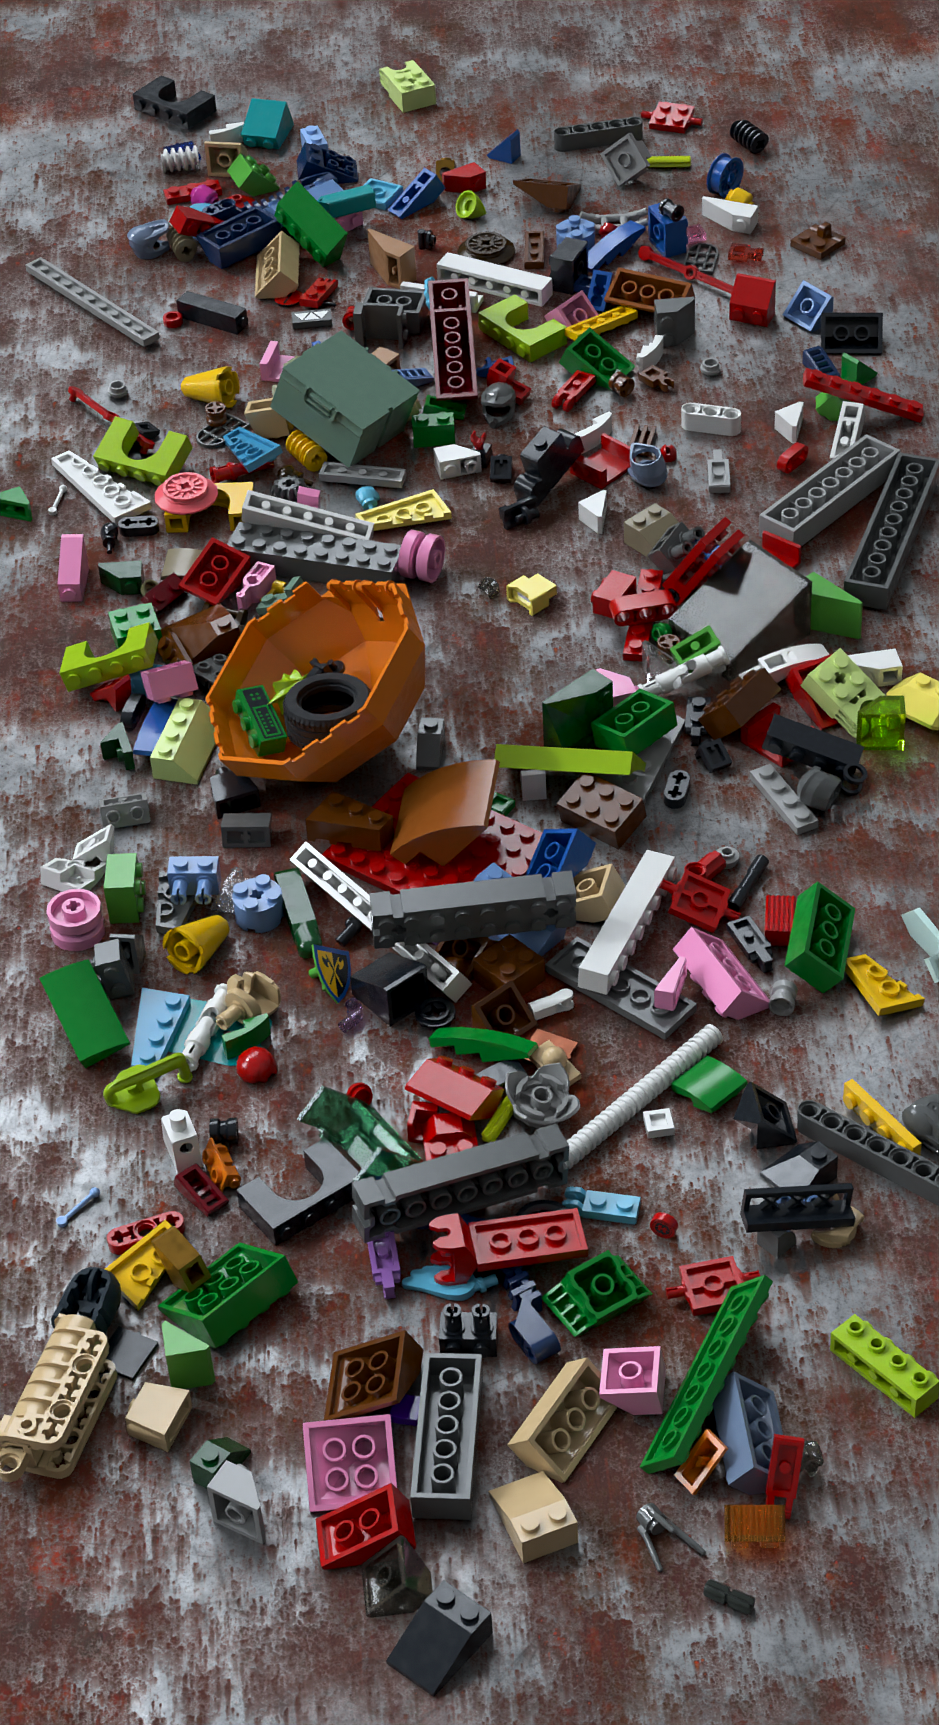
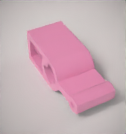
M257 561L243 578L244 588L236 594L238 610L241 608L247 610L252 603H259V599L271 590L272 583L276 580L274 565Z

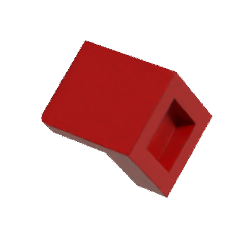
M412 1101L407 1122L408 1142L423 1143L421 1126L434 1114H439L438 1105L431 1102Z

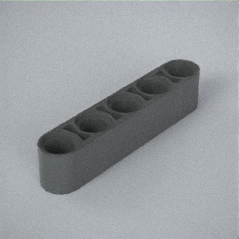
M627 117L558 127L554 130V149L565 152L613 145L628 133H632L636 141H640L643 138V120L640 117Z

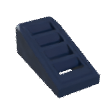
M821 346L803 351L802 364L806 368L817 369L822 373L841 378L840 373Z

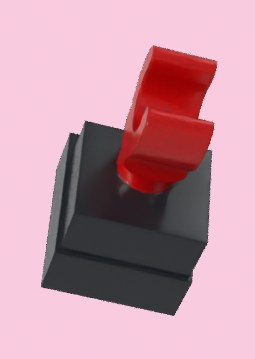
M474 430L470 436V440L474 445L471 450L480 452L481 468H487L491 462V456H493L492 444L484 443L487 438L485 432L481 438H478Z

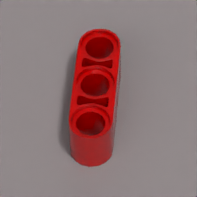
M669 590L620 596L614 598L609 603L613 620L618 626L666 620L674 617L678 611L673 595Z

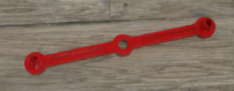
M642 246L639 249L638 255L641 260H653L683 273L687 280L697 279L732 295L733 285L700 272L695 265L686 266L655 253L650 246Z
M69 386L68 392L71 394L69 397L71 402H76L78 397L110 422H113L115 416L119 417L116 413L108 411L91 399L81 389ZM139 433L136 440L142 446L140 452L147 454L148 449H153L155 443Z

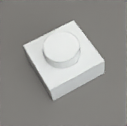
M669 1108L643 1112V1120L648 1138L674 1135V1125Z

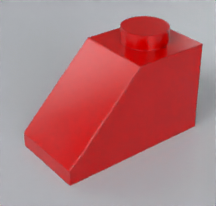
M473 162L442 173V183L445 186L444 191L463 193L467 190L473 192L487 188L486 171Z

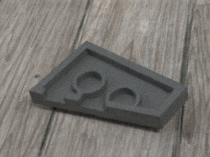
M159 871L156 931L166 934L172 928L187 924L197 902L195 900L196 895H186L185 904L180 905V899L178 900V905L173 904L170 900L171 895L167 873Z

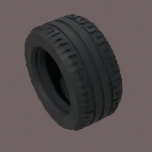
M343 673L316 674L299 681L291 687L283 701L285 726L289 739L300 749L315 739L321 741L331 734L330 729L344 719L348 722L358 715L357 710L363 707L371 690L357 677Z

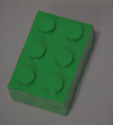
M641 688L591 723L596 747L603 750L630 751L636 755L678 726L674 702Z

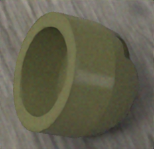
M151 579L146 580L140 589L142 596L158 585V583Z

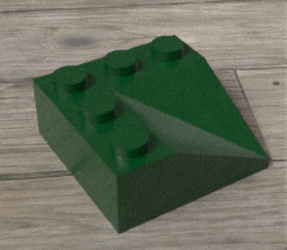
M591 669L542 702L544 747L594 749L596 746L591 723L613 708V681L596 670Z

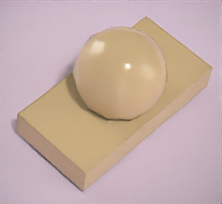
M550 1040L540 1045L529 1057L538 1069L544 1065L560 1062L569 1076V1086L581 1079V1073L567 1059L565 1051L555 1046Z

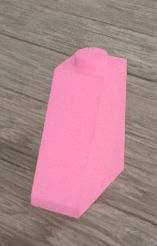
M62 534L58 573L60 601H83L89 572L84 535Z

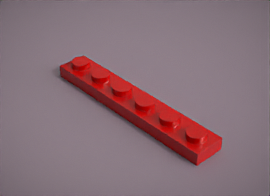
M806 368L803 373L804 387L855 403H861L865 406L919 423L924 417L923 404L916 400H908L896 394L882 392L877 388H870L858 382L847 381L839 376H831L817 369Z
M641 569L636 594L661 590L663 570ZM654 622L629 625L623 650V660L646 662Z

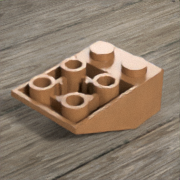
M369 228L367 231L370 264L385 283L400 289L403 281L415 282L417 280L415 246Z

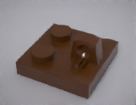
M824 222L821 225H812L809 229L791 239L790 246L821 260L843 246L846 237L833 232L831 224Z

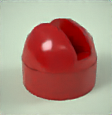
M665 444L661 447L660 451L665 462L676 460L677 451L672 444L670 446Z

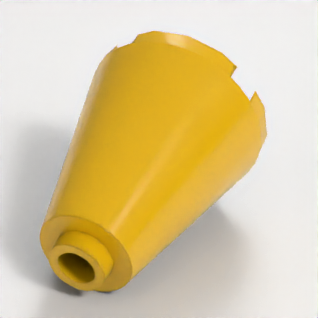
M224 366L185 377L181 383V391L188 398L206 403L218 401L224 403L226 408L233 407L237 402L234 399L236 394L240 392V383L236 371H232V367Z
M213 915L172 928L163 937L162 944L163 949L167 948L169 953L167 956L168 961L183 974L197 973L229 935V924L223 917Z

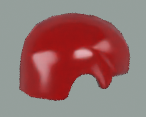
M253 1046L243 1051L238 1057L237 1074L244 1082L252 1084L257 1082L266 1083L272 1073L277 1074L278 1072L277 1062L266 1048Z

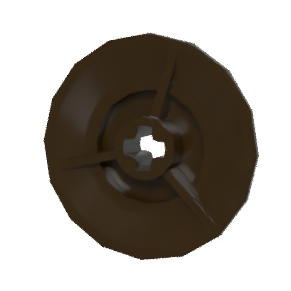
M485 231L471 235L459 246L457 252L461 256L501 265L513 258L515 247L511 241L501 234Z

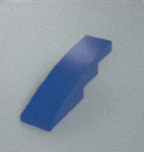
M630 220L603 237L588 251V271L593 274V270H598L603 263L609 265L617 255L623 256L644 233L646 227Z
M171 699V701L160 704L154 702L139 731L133 748V754L151 756L178 699Z

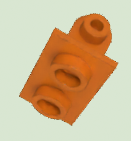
M210 1138L206 1149L202 1152V1161L209 1171L211 1180L221 1192H223L224 1187L237 1188L240 1185L241 1177L236 1167L232 1166L233 1161L227 1147L221 1143L215 1145L213 1138Z

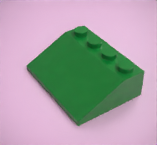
M239 1242L207 1267L211 1275L210 1279L191 1293L178 1289L157 1307L159 1311L187 1333L209 1346L217 1348L227 1343L229 1337L238 1330L247 1327L249 1321L258 1314L267 1311L270 1305L278 1298L287 1295L290 1289L298 1283V1280L285 1255Z

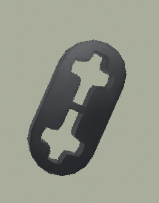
M155 516L124 517L118 522L119 532L124 537L152 536L160 530L158 518Z
M133 692L130 694L121 712L120 722H123L124 728L135 729L145 709L146 699L144 694Z
M676 770L670 773L664 790V804L668 808L678 809L685 805L690 789V775L688 772Z

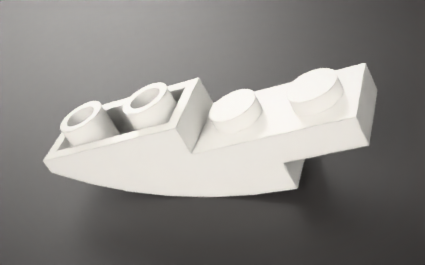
M805 644L785 648L759 658V665L739 674V677L743 679V676L754 669L757 672L765 667L777 683L785 679L793 667L829 655V653L822 644Z

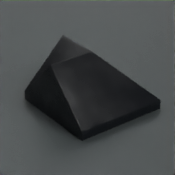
M749 1082L746 1085L733 1119L751 1129L756 1149L794 1145L798 1142L787 1103L753 1082Z

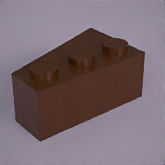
M334 791L305 819L308 841L315 842L316 839L329 840V843L333 845L343 842L350 843L354 848L382 851L394 838L392 815Z

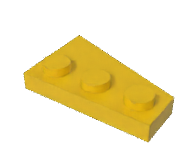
M866 954L847 958L845 972L878 1016L923 1006L924 997L920 994H912L907 990L908 985L901 980L896 982L887 975L888 970Z
M166 1220L105 1268V1270L112 1272L120 1283L121 1294L138 1311L166 1271L151 1242L172 1227Z

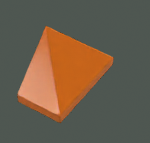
M706 1429L690 1451L687 1461L678 1468L674 1476L692 1495H696L728 1450L727 1446L710 1429Z

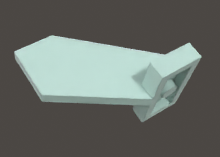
M921 908L902 914L901 916L910 936L930 956L924 959L934 983L939 982V930Z

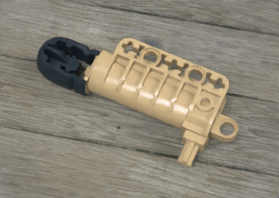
M88 1267L75 1274L67 1285L59 1301V1306L51 1317V1325L54 1330L12 1415H4L0 1421V1479L2 1481H16L21 1478L24 1471L57 1479L65 1478L73 1472L117 1379L115 1364L106 1359L109 1353V1343L106 1336L107 1328L111 1325L120 1306L122 1293L120 1283L112 1272L98 1267ZM105 1370H108L109 1373H104L103 1376H102V1378H101L102 1384L99 1383V1382H100L99 1373H103ZM90 1391H100L96 1398H87ZM84 1407H86V1408H87L86 1414H87V1417H88V1418H83V1419L81 1420V1422H80V1425H79L77 1418H82V1417H83V1415H84V1413H85V1408H84ZM68 1437H78L77 1442L74 1444H65ZM64 1458L66 1465L62 1464L59 1468H56L55 1464H60ZM7 1465L14 1470L5 1472L2 1469Z

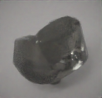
M484 577L480 581L478 588L490 599L500 596V588L496 580L491 577Z

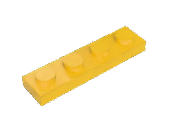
M619 306L565 328V336L575 341L589 327L599 335L602 332L613 330L617 326L628 324L630 321L637 319L638 311L631 307Z
M850 1079L844 1083L843 1102L848 1109L853 1110L861 1118L865 1125L870 1126L881 1136L921 1155V1142L856 1081Z

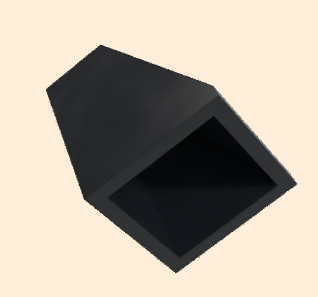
M391 952L376 959L370 965L350 976L352 995L389 1027L413 1013L421 1001L429 998L427 966Z

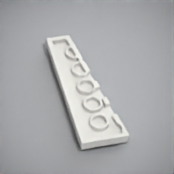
M71 451L51 458L52 465L112 522L118 524L119 520L124 517L136 516L152 509L151 502L135 491H128L124 484H117L111 476L101 474L98 468Z

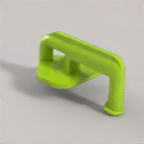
M174 1053L149 1065L139 1064L121 1071L116 1079L105 1087L103 1096L108 1106L139 1114L155 1107L160 1101L161 1095L154 1080L155 1078L175 1069L179 1071L177 1079L181 1083H189L193 1076L184 1054Z

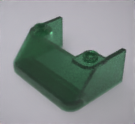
M322 1085L297 1117L299 1122L316 1127L320 1132L318 1135L321 1139L326 1138L331 1144L334 1142L341 1145L362 1168L353 1179L354 1182L372 1176L375 1179V1176H382L383 1173L424 1162L372 1106L360 1099Z

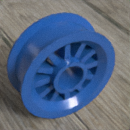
M727 153L717 156L711 164L707 175L708 191L712 194L719 193L722 198H726L731 189L734 190L739 187L744 172L742 160L738 157L731 158Z

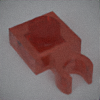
M732 243L728 252V260L736 262H747L748 259L762 261L764 249L760 247L751 248L749 244Z

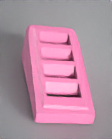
M680 956L654 991V1006L656 1008L674 1011L687 976L686 957Z

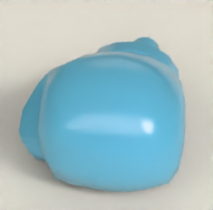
M364 486L356 491V499L360 502L363 509H372L377 506L380 496L372 486Z

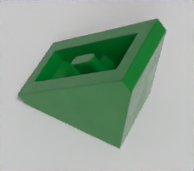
M843 353L842 379L858 382L863 385L877 376L878 372L856 358Z
M20 486L0 492V516L31 522L30 502Z

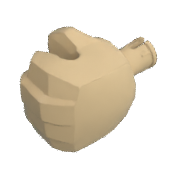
M259 971L254 973L244 972L242 977L234 974L227 981V994L225 996L227 1009L215 1017L217 1025L221 1029L227 1030L236 1021L243 1024V1020L264 1013L270 1016L278 1009L281 1002L279 987L272 979Z

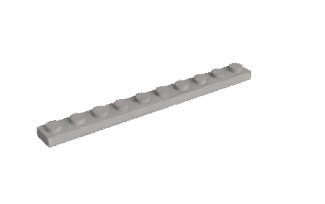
M42 257L25 265L28 273L145 347L160 339L157 330Z

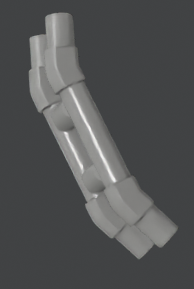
M646 207L623 214L599 215L581 211L579 215L580 219L594 222L595 234H599V229L605 222L620 221V224H614L619 227L632 220L642 226H648V218L636 221L648 215Z

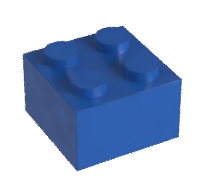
M660 203L648 206L649 241L667 258L686 253V244H688V237L686 235L688 220L686 216H683L678 222H673L669 216H663L659 213L658 207Z

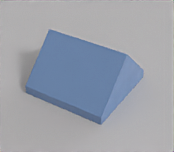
M803 280L784 311L783 316L813 333L821 328V313H833L834 297Z

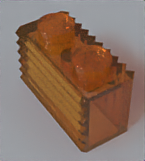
M724 1504V1541L731 1542V1548H749V1542H761V1548H779V1542H786L785 1505Z

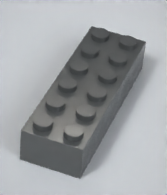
M424 1353L410 1494L412 1518L472 1520L483 1386L482 1354Z

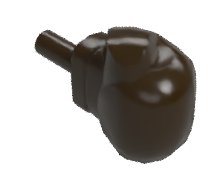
M284 465L278 470L277 474L278 479H280V476L287 477L288 475L290 477L295 475L298 478L304 477V473L295 470L292 465ZM303 478L306 485L312 487L313 482Z

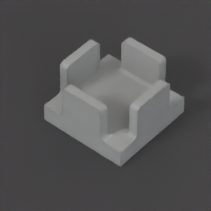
M632 133L626 134L600 153L618 186H622L628 181L636 180L648 171L647 167L650 166L647 161L651 157L650 152L642 140L636 141Z

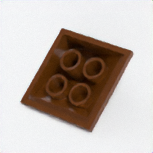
M531 178L513 180V185L546 207L553 208V212L564 213L565 209H571L581 189V184Z
M221 604L161 628L162 637L166 635L168 630L177 635L194 665L216 654L221 653L225 655L231 652L241 635L232 615Z
M406 1330L334 1352L324 1421L351 1418L400 1403L421 1372L423 1348Z

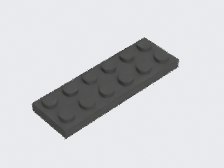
M579 937L574 938L545 964V972L664 1040L697 1011V1003L681 994L674 1011L656 1008L654 1006V991L660 982L629 965H626L624 971L620 970L616 986H611L607 995L578 987L579 966L592 944Z

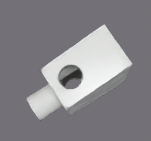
M176 1109L171 1111L169 1115L163 1116L161 1118L163 1139L177 1174L195 1163L201 1169L204 1168L197 1133L188 1112ZM184 1143H186V1149L189 1150L188 1152L180 1151V1147Z

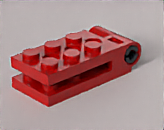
M726 516L700 539L662 584L665 588L664 590H669L672 593L677 606L697 588L701 589L709 581L708 577L713 578L721 570L720 566H723L732 557L729 553L733 555L742 546L739 542L745 535L738 529L707 560L704 559L706 557L705 553L710 554L719 545L716 541L720 542L729 533L726 529L732 522Z

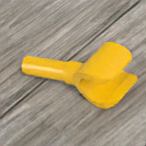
M275 580L267 594H283L286 582Z

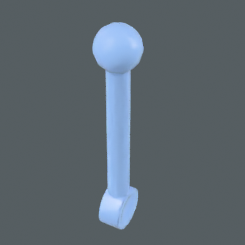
M96 1187L92 1188L90 1194L65 1216L57 1218V1225L62 1228L67 1226V1220L92 1198H97L100 1195V1190Z

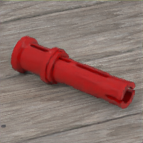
M274 461L266 462L250 473L273 468L274 464L271 463H274ZM228 462L225 466L217 468L214 466L210 467V477L213 483H220L229 479L234 481L238 476L249 474L241 462L236 464Z

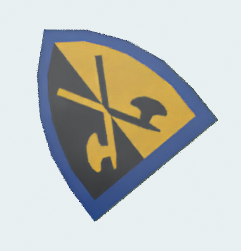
M313 944L312 952L315 967L309 970V976L312 979L319 977L322 983V991L327 992L338 1004L346 995L350 984L351 963L349 951Z

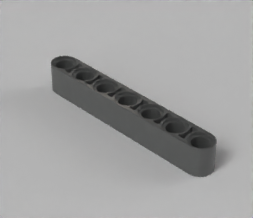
M805 1100L799 1103L797 1108V1129L801 1134L814 1141L821 1142L829 1149L939 1206V1165L816 1101Z

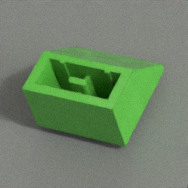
M240 153L227 170L239 189L251 196L277 191L280 188L276 183V177L269 173L271 170L264 164H257V161L250 155L246 157Z

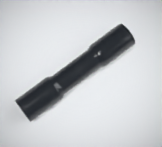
M759 854L755 857L742 882L729 898L727 908L739 912L748 898L750 890L769 864L766 856Z

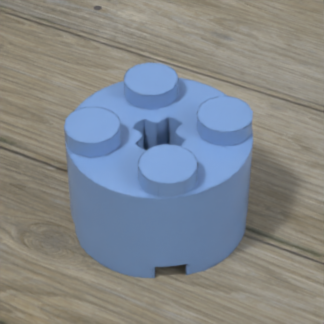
M571 215L569 219L557 224V247L565 237L588 241L589 251L595 245L594 222L580 219L578 215Z
M261 874L256 878L247 879L233 886L232 898L235 920L240 928L248 931L247 928L255 929V933H264L278 927L281 923V918L284 917V906L281 888L275 881L271 880L268 875Z

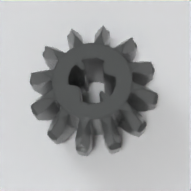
M289 475L287 477L280 476L279 480L274 481L271 493L273 497L297 503L299 486L306 487V483L303 478H298L297 475L293 477Z

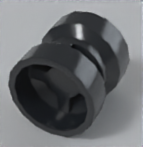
M237 1117L228 1118L225 1121H221L219 1118L210 1119L209 1133L215 1145L223 1141L229 1144H238L239 1127Z

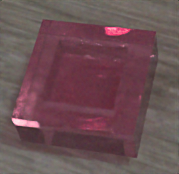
M700 224L686 228L688 244H696L706 240L707 233Z

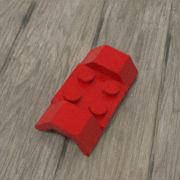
M453 1112L434 1114L421 1126L426 1161L478 1146L474 1120L469 1121Z

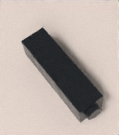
M186 291L176 300L177 310L182 314L183 319L236 335L248 325L247 310L244 307L190 291Z

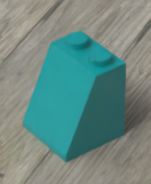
M252 98L241 132L244 145L280 149L294 125L287 102Z

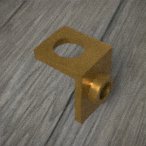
M445 157L436 161V175L441 182V169L444 167L450 170L455 169V160Z

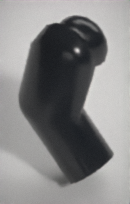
M349 917L346 920V928L335 938L339 945L345 947L361 931L362 922L359 919Z

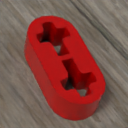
M799 442L794 443L780 455L777 461V469L786 474L791 473L807 458L808 446Z

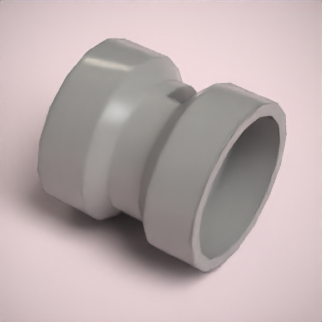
M778 980L773 984L769 1009L774 1014L787 1016L794 1011L798 988L793 982Z

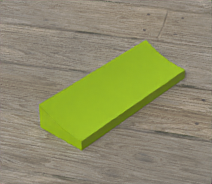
M496 744L494 757L495 760L500 762L499 768L618 775L645 772L646 762L630 751Z

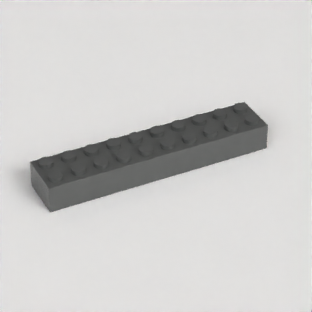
M898 453L844 580V591L862 601L863 606L887 610L938 486L939 459Z

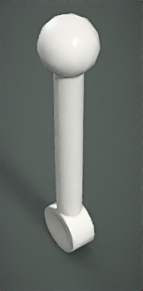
M66 485L59 487L60 492L53 507L48 509L49 515L57 514L56 508L63 493L67 491Z

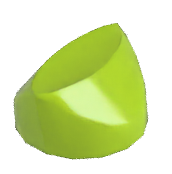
M464 191L458 197L456 213L460 218L472 219L487 214L482 201L473 191Z

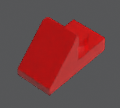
M127 674L105 681L92 691L90 695L94 701L100 699L108 700L114 711L118 712L125 706L131 694V678Z

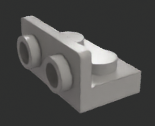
M146 792L99 800L103 828L110 824L114 828L149 823L151 821Z

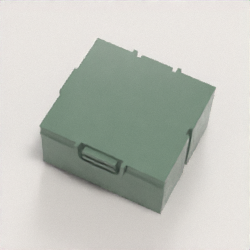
M341 330L324 342L317 343L304 351L302 356L282 368L283 370L270 407L350 468L353 464L358 463L371 454L376 446L381 447L404 431L420 390L400 376L397 370L392 371L388 365L375 355L369 354V348H364Z

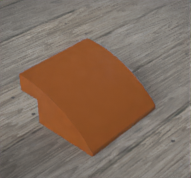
M495 759L455 763L429 772L407 786L403 792L390 855L406 865L421 852L444 867L488 828L500 762Z

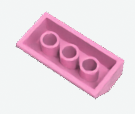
M691 927L673 948L679 958L680 956L686 957L687 969L691 973L690 978L703 988V995L710 1001H713L716 1005V1012L722 1017L727 1018L729 1016L740 1020L769 1008V998L722 939Z

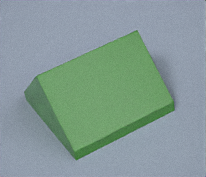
M164 1321L162 1323V1332L171 1387L188 1389L212 1385L216 1380L210 1346L171 1323Z

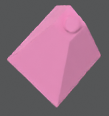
M390 1414L303 1423L310 1513L335 1510L390 1483L397 1488Z

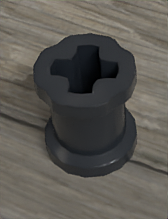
M665 198L659 204V213L663 216H669L673 222H678L684 215V207L680 204H674L669 198Z

